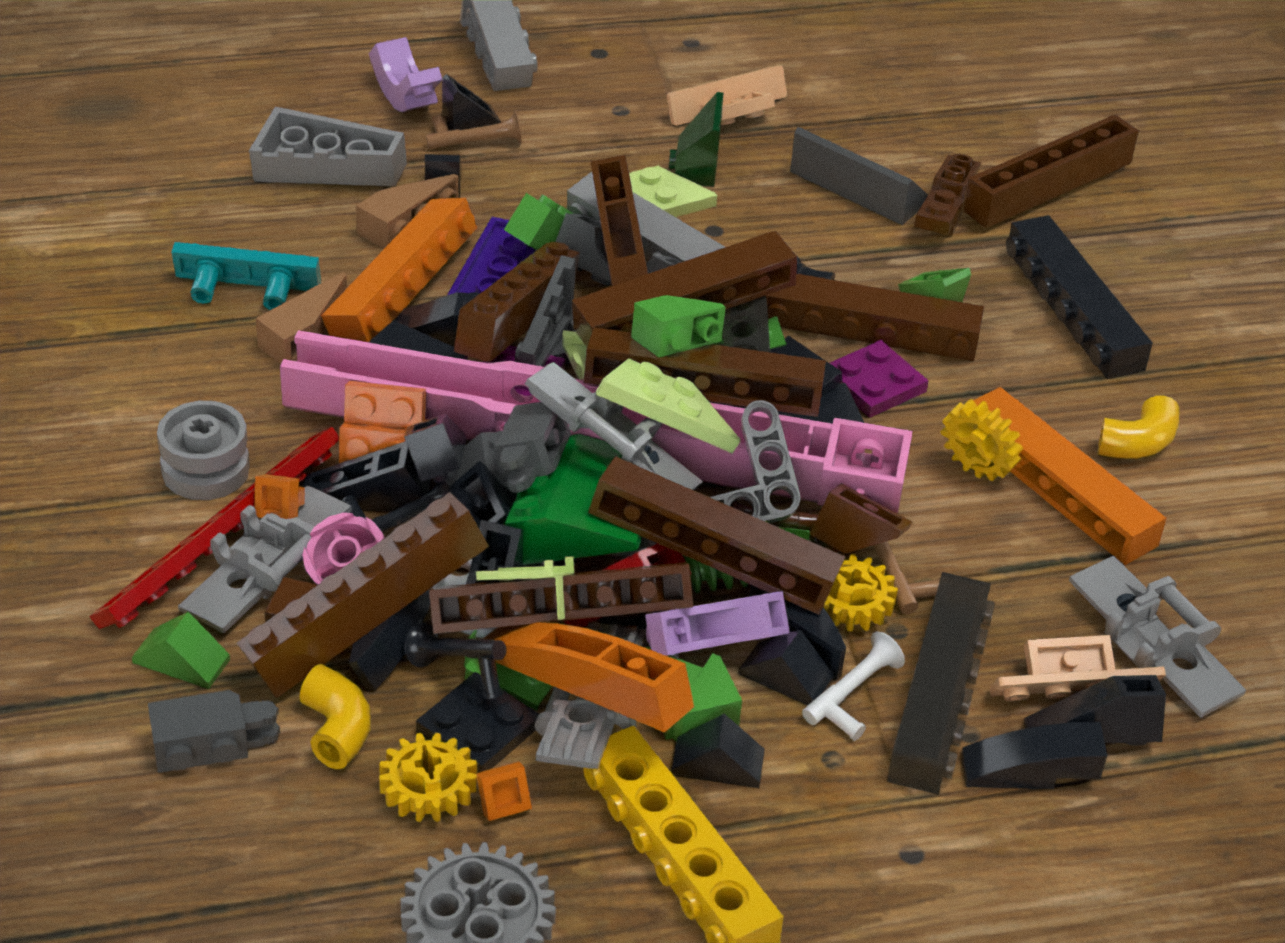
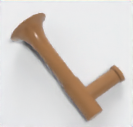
M514 110V114L510 119L502 123L448 131L446 116L436 114L432 118V124L436 133L426 135L428 149L459 145L464 142L494 137H511L518 140L520 144L522 142L516 110Z
M888 541L873 545L881 565L886 566L885 574L895 577L894 587L898 588L896 602L902 614H911L918 609V603L915 598L947 595L948 585L944 577L937 580L909 584L897 563Z

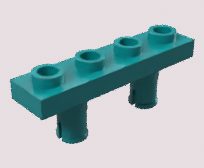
M174 242L171 252L176 277L194 279L190 292L192 293L191 297L194 301L202 304L212 301L217 282L267 287L263 304L269 310L286 302L289 289L308 291L321 284L319 257Z

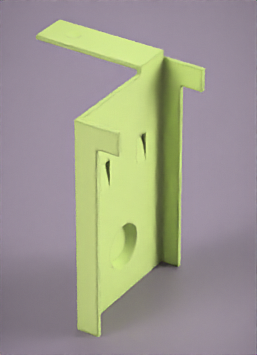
M565 557V566H553V560H544L545 566L510 567L498 568V571H476V580L498 579L499 581H513V579L555 578L558 620L565 619L563 576L574 574L573 557Z

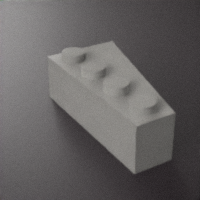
M462 0L460 22L463 27L468 26L467 37L470 42L475 41V53L478 59H483V69L493 90L499 91L532 86L533 72H537L538 69L535 53H530L528 33L526 29L522 30L520 25L519 8L513 6L512 0Z
M280 107L273 109L249 150L254 182L395 186L407 165L405 138L402 132Z

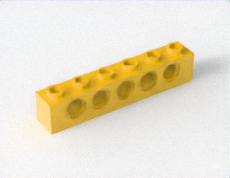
M632 725L611 734L598 769L583 768L585 779L590 788L594 791L598 790L606 800L608 810L613 819L617 822L621 821L630 832L632 842L637 851L641 854L645 853L654 864L656 874L664 886H670L678 896L685 915L690 920L695 919L705 932L707 943H780L784 916L636 727Z

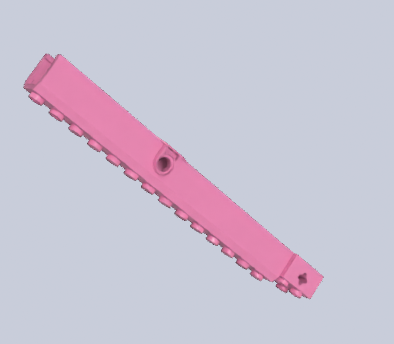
M299 330L295 335L297 361L283 359L280 365L282 405L286 408L344 418L345 384L348 381L426 388L425 420L446 414L465 433L466 440L469 441L482 432L503 431L504 424L508 421L514 406L541 402L533 395L523 396L517 393L514 386H526L525 382L527 379L544 368L542 366L513 361L482 363ZM575 379L592 393L596 392L599 385L584 383V380ZM710 403L741 440L733 454L665 424H662L651 439L704 483L737 489L756 485L741 429V419L745 408ZM623 407L622 413L636 425L646 418L650 419L647 416ZM755 412L748 418L749 424L754 430L764 431L771 426L769 416L763 412ZM779 415L800 491V500L818 503L817 505L823 506L828 493L842 483L898 514L913 431L834 418L833 424ZM580 428L576 432L570 430L571 435L582 434L603 440L589 428ZM865 449L873 450L872 454L865 453ZM765 451L759 456V462L766 470H776L782 465L780 456L774 451ZM776 490L771 493V495L791 498L790 494L784 490Z

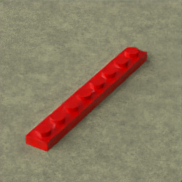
M332 426L312 435L265 474L297 478L300 482L307 476L303 471L310 464L314 468L332 455L329 449L339 441V435ZM255 482L92 613L89 617L100 630L113 624L121 628L139 615L136 609L137 606L144 601L149 604L169 590L165 583L174 576L177 580L181 579L198 566L194 560L203 553L205 556L213 553L210 541L218 533L225 535L230 530L232 533H236L243 529L244 526L240 513L249 505L255 508Z

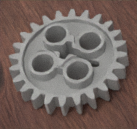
M483 842L479 852L472 853L469 845L464 843L462 854L457 856L449 848H445L444 861L440 862L434 857H428V871L416 868L414 870V882H406L405 897L401 898V929L403 932H406L407 943H544V940H551L552 924H555L556 907L554 906V890H548V876H538V864L536 862L523 867V853L521 852L515 854L511 859L507 858L506 846L504 845L493 854L489 853L487 843Z

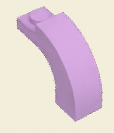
M407 37L375 44L369 52V57L384 95L397 111L404 112L438 103L434 89L442 81L439 67L419 71L414 62Z
M783 591L645 615L647 642L651 646L652 651L665 656L790 633Z

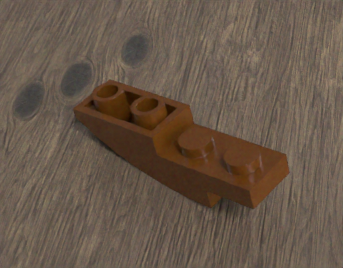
M948 154L934 177L932 190L916 214L914 227L944 235H953L964 212L963 208L969 177L978 174L981 162L973 161L970 156L965 154Z

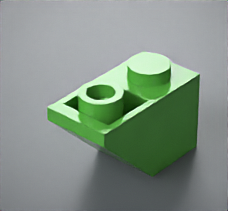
M526 193L504 230L528 246L538 250L546 243L556 242L566 213H574L543 194L537 200Z
M669 295L635 302L631 338L657 357L721 342L726 306L721 303Z

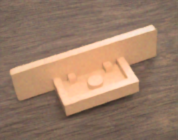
M776 65L667 93L671 124L677 126L691 122L717 92L724 93L721 125L732 124L736 122L735 117L742 115L745 118L764 115L765 109L775 107V100L787 96L783 66Z
M1110 635L1027 640L1024 644L1028 675L999 677L989 689L990 696H1004L1005 701L1025 700L1030 697V694L1045 693L1048 699H1057L1070 696L1071 691H1082L1111 676L1156 675L1160 681L1166 676L1165 667L1116 670Z

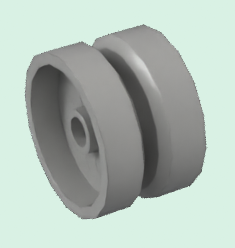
M199 400L182 404L170 410L160 420L157 440L161 454V474L165 485L176 495L191 500L217 499L238 490L247 480L250 468L249 452L246 447L248 441L247 427L242 414L232 406L217 401Z

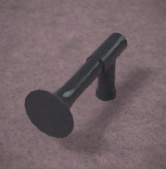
M446 480L436 482L435 486L420 498L383 516L380 515L372 519V521L385 534L390 529L420 514L435 500L441 499L449 492L452 495L453 493ZM354 495L346 496L341 500L351 505L352 511L350 513H353L355 517L367 518Z
M417 623L410 628L404 641V651L412 665L427 667L433 663L437 655L475 658L479 662L484 688L483 697L485 699H492L503 695L495 660L503 659L506 655L507 648L503 641L473 638L467 640L439 638L437 633L433 634V626L427 623Z

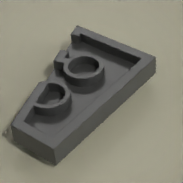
M561 255L523 342L519 343L516 349L515 362L544 367L562 337L563 330H566L573 319L572 300L574 299L576 259Z

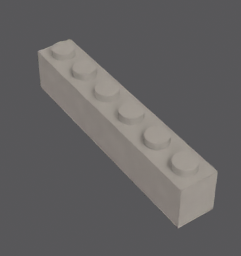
M591 172L567 190V209L574 214H584L601 222L593 174ZM633 192L646 263L653 256H671L684 262L725 248V246ZM745 303L726 309L725 313L731 316Z

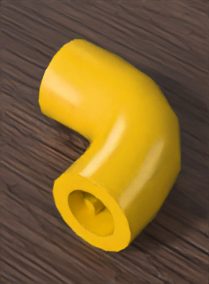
M1157 395L1150 397L1144 402L1141 409V419L1123 421L1104 417L1099 437L1098 455L1113 458L1139 459L1157 454L1171 444L1179 427V405L1170 397Z
M318 664L306 676L300 690L299 699L302 704L320 712L327 719L310 741L311 749L315 756L330 768L343 769L359 753L371 730V710L366 698L357 685L339 672Z

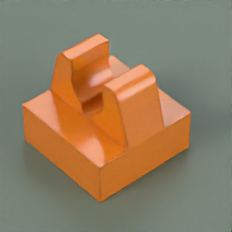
M267 474L255 476V509L257 517L263 518L267 513L270 514L271 512L283 519L298 517V507L305 504V488L299 487V479Z
M520 762L476 773L483 814L488 821L532 809L525 767Z

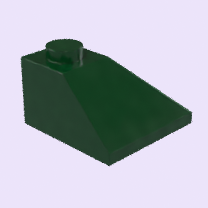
M717 92L683 130L678 138L677 149H670L669 169L675 170V174L700 186H715L723 92Z

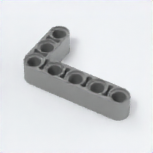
M764 400L754 401L743 412L741 429L756 485L710 498L728 506L737 500L747 501L753 509V517L767 523L785 520L795 513L800 503V491L776 408ZM755 412H763L769 416L771 426L764 431L754 430L750 426L748 418ZM765 451H774L780 456L782 465L776 470H766L761 466L759 456ZM776 490L787 491L792 498V505L786 510L775 509L770 503V494ZM642 537L638 550L611 553L609 555L613 559L621 561L638 551L658 543Z

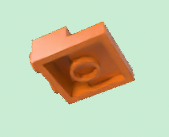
M348 381L345 384L344 423L340 426L339 463L405 442L404 435L407 427L425 421L426 388Z

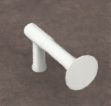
M874 632L871 636L873 648L868 656L835 685H831L802 710L804 719L809 724L816 725L826 717L847 733L850 739L853 741L859 739L864 733L866 725L859 723L838 705L845 700L848 694L880 668L887 665L897 669L903 667L905 657L897 642L884 632Z

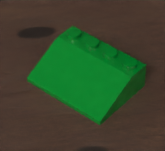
M582 434L570 435L556 470L546 476L536 477L530 488L518 493L505 525L523 530V565L542 563L544 560H565V557L580 558L638 550L642 536L588 513L599 479L615 456L621 459L623 456L604 440Z

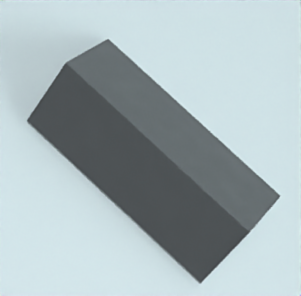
M797 127L794 133L791 173L900 225L905 224L917 214L928 196L913 180L800 127Z

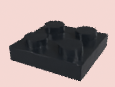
M474 672L416 720V732L422 733L427 740H432L435 733H440L441 742L447 743L453 737L456 738L457 750L465 747L470 749V760H476L477 773L495 767L536 731L535 722L539 713L503 689L502 696L485 699L483 697L484 688L481 675Z

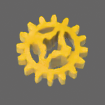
M969 399L965 404L958 403L943 419L942 423L945 427L940 433L949 439L944 444V448L952 449L955 454L951 459L953 461L959 460L963 464V470L966 472L970 468L973 469L977 478L980 479L985 473L990 481H993L997 476L1004 478L1021 460L1018 454L1023 450V446L1015 442L1020 434L1009 429L1012 421L1011 419L1003 420L1000 417L999 408L991 412L988 410L987 402L982 401L977 406L973 399Z
M851 554L849 560H844L823 607L835 626H838L839 623L846 624L847 631H852L854 625L860 624L867 631L871 621L881 626L884 623V617L893 614L898 588L894 587L895 577L893 575L885 576L886 566H871L872 558L870 557L866 558L863 562L857 561L856 554Z
M417 733L416 742L410 743L402 738L399 740V751L391 748L387 749L386 761H380L379 791L380 794H385L388 807L398 804L399 816L404 817L412 811L415 812L416 822H421L425 814H431L434 821L438 822L443 811H447L452 816L458 815V803L469 806L471 803V793L477 791L476 760H470V749L468 747L457 750L456 738L453 737L447 743L441 742L440 733H435L432 740H425L422 733Z

